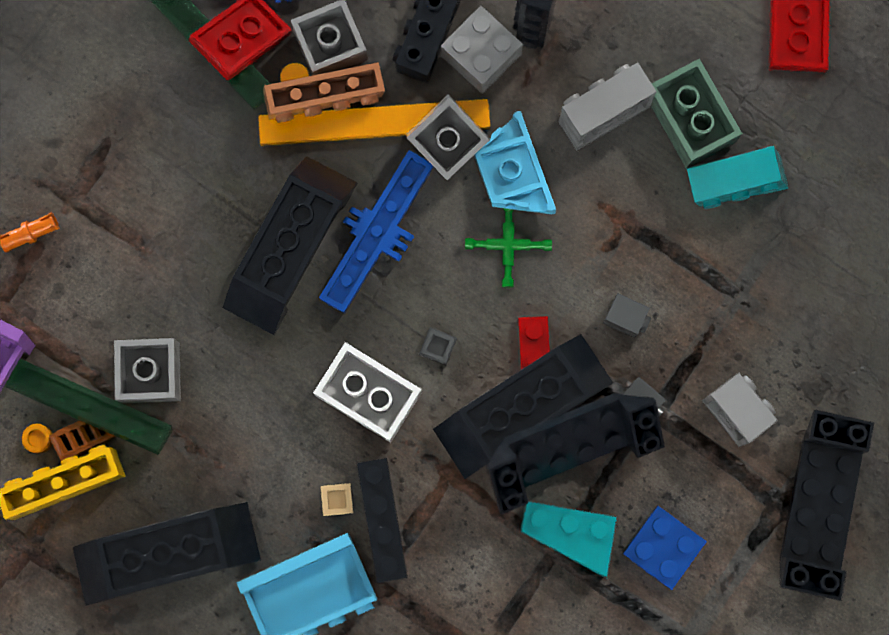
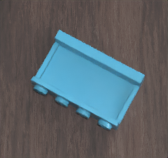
M349 533L237 582L240 593L244 594L261 635H315L319 633L318 626L328 622L331 628L346 621L345 614L356 610L357 615L373 609L372 602L378 600Z

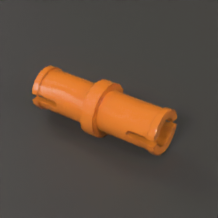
M52 212L32 222L24 221L20 224L21 227L0 235V246L5 253H8L10 250L28 242L33 244L37 242V238L59 230L58 221Z

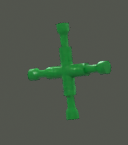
M503 208L505 211L503 239L487 238V240H475L473 238H465V249L472 250L477 247L486 248L487 250H503L502 266H504V278L502 280V287L513 288L512 267L514 266V250L530 251L531 248L552 251V239H545L543 241L514 239L515 223L512 222V212L514 209Z

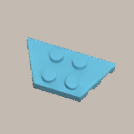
M517 111L512 115V119L502 128L499 127L492 134L490 141L474 155L492 207L555 214L556 207L521 111Z

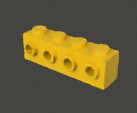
M100 445L88 451L89 454L81 458L72 456L60 461L61 465L53 469L44 467L32 472L33 476L24 480L16 478L4 483L5 487L0 489V507L4 519H19L126 477L116 449Z

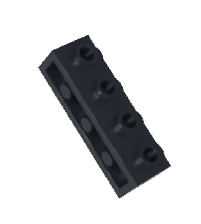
M415 0L413 9L416 10L413 20H407L403 35L406 38L402 46L398 45L393 55V61L396 62V72L429 83L441 52V45L446 40L461 0Z
M516 0L513 30L517 31L516 38L524 47L530 49L543 48L553 18L556 0Z

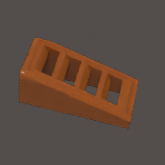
M104 409L50 434L49 438L59 459L62 461L72 456H80L90 449L119 436L107 410ZM98 420L101 421L107 433L103 436L95 423ZM88 425L95 437L92 441L84 428ZM77 431L84 443L79 446L73 434ZM67 437L72 447L70 451L67 450L62 440Z

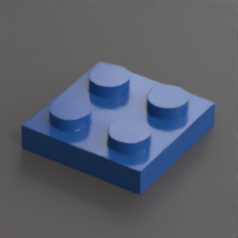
M656 506L622 554L668 589L672 590L707 541L660 506Z

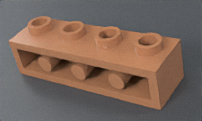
M379 62L264 85L263 88L269 120L276 119L277 123L293 120V115L305 113V117L316 116L322 113V109L333 107L334 111L348 109L351 107L350 103L360 101L362 105L378 102V98L382 97L385 92Z

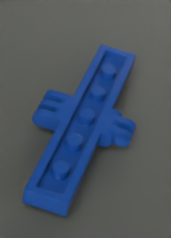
M408 150L372 211L364 208L361 212L354 207L350 208L349 213L358 218L355 222L345 217L342 222L352 228L349 233L355 236V239L319 296L321 301L345 314L381 253L398 262L401 260L402 256L393 250L394 247L405 252L408 246L399 241L400 237L412 242L414 236L398 227L434 168L429 161Z

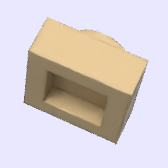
M351 483L321 486L323 516L354 513Z

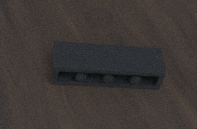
M387 458L357 463L377 583L408 578Z

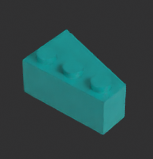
M774 146L687 169L694 202L699 207L704 206V209L718 207L721 205V202L742 201L750 198V196L788 189L781 156Z
M528 502L529 504L525 505L520 532L600 576L607 578L617 517Z

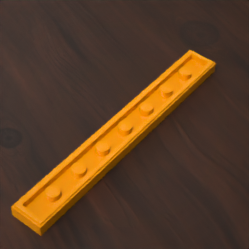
M488 99L456 101L482 130L490 129ZM440 102L355 108L340 111L327 110L311 117H305V113L293 115V120L277 123L276 119L269 120L268 115H258L261 146L406 136Z

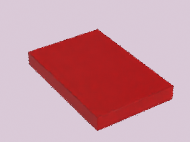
M238 0L189 36V42L229 81L288 37L292 29L263 0Z
M771 0L769 70L827 72L829 61L830 0Z

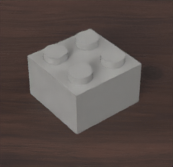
M345 0L336 1L291 20L293 31L312 75L348 69L368 61L366 48Z
M480 6L441 45V57L483 94L521 55L523 44L488 11Z
M449 94L406 134V138L446 180L490 141L488 135Z
M176 339L114 340L116 401L120 403L181 401L180 343Z
M740 373L731 377L702 400L738 447L750 443L778 421L774 417L776 412L772 405L766 399L761 400L754 392L757 388L752 380L746 375L742 377Z

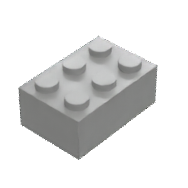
M638 62L631 67L628 64L621 66L613 73L614 76L607 81L600 79L589 86L588 89L590 91L581 96L576 93L563 102L564 106H562L559 124L576 151L650 108L657 91Z

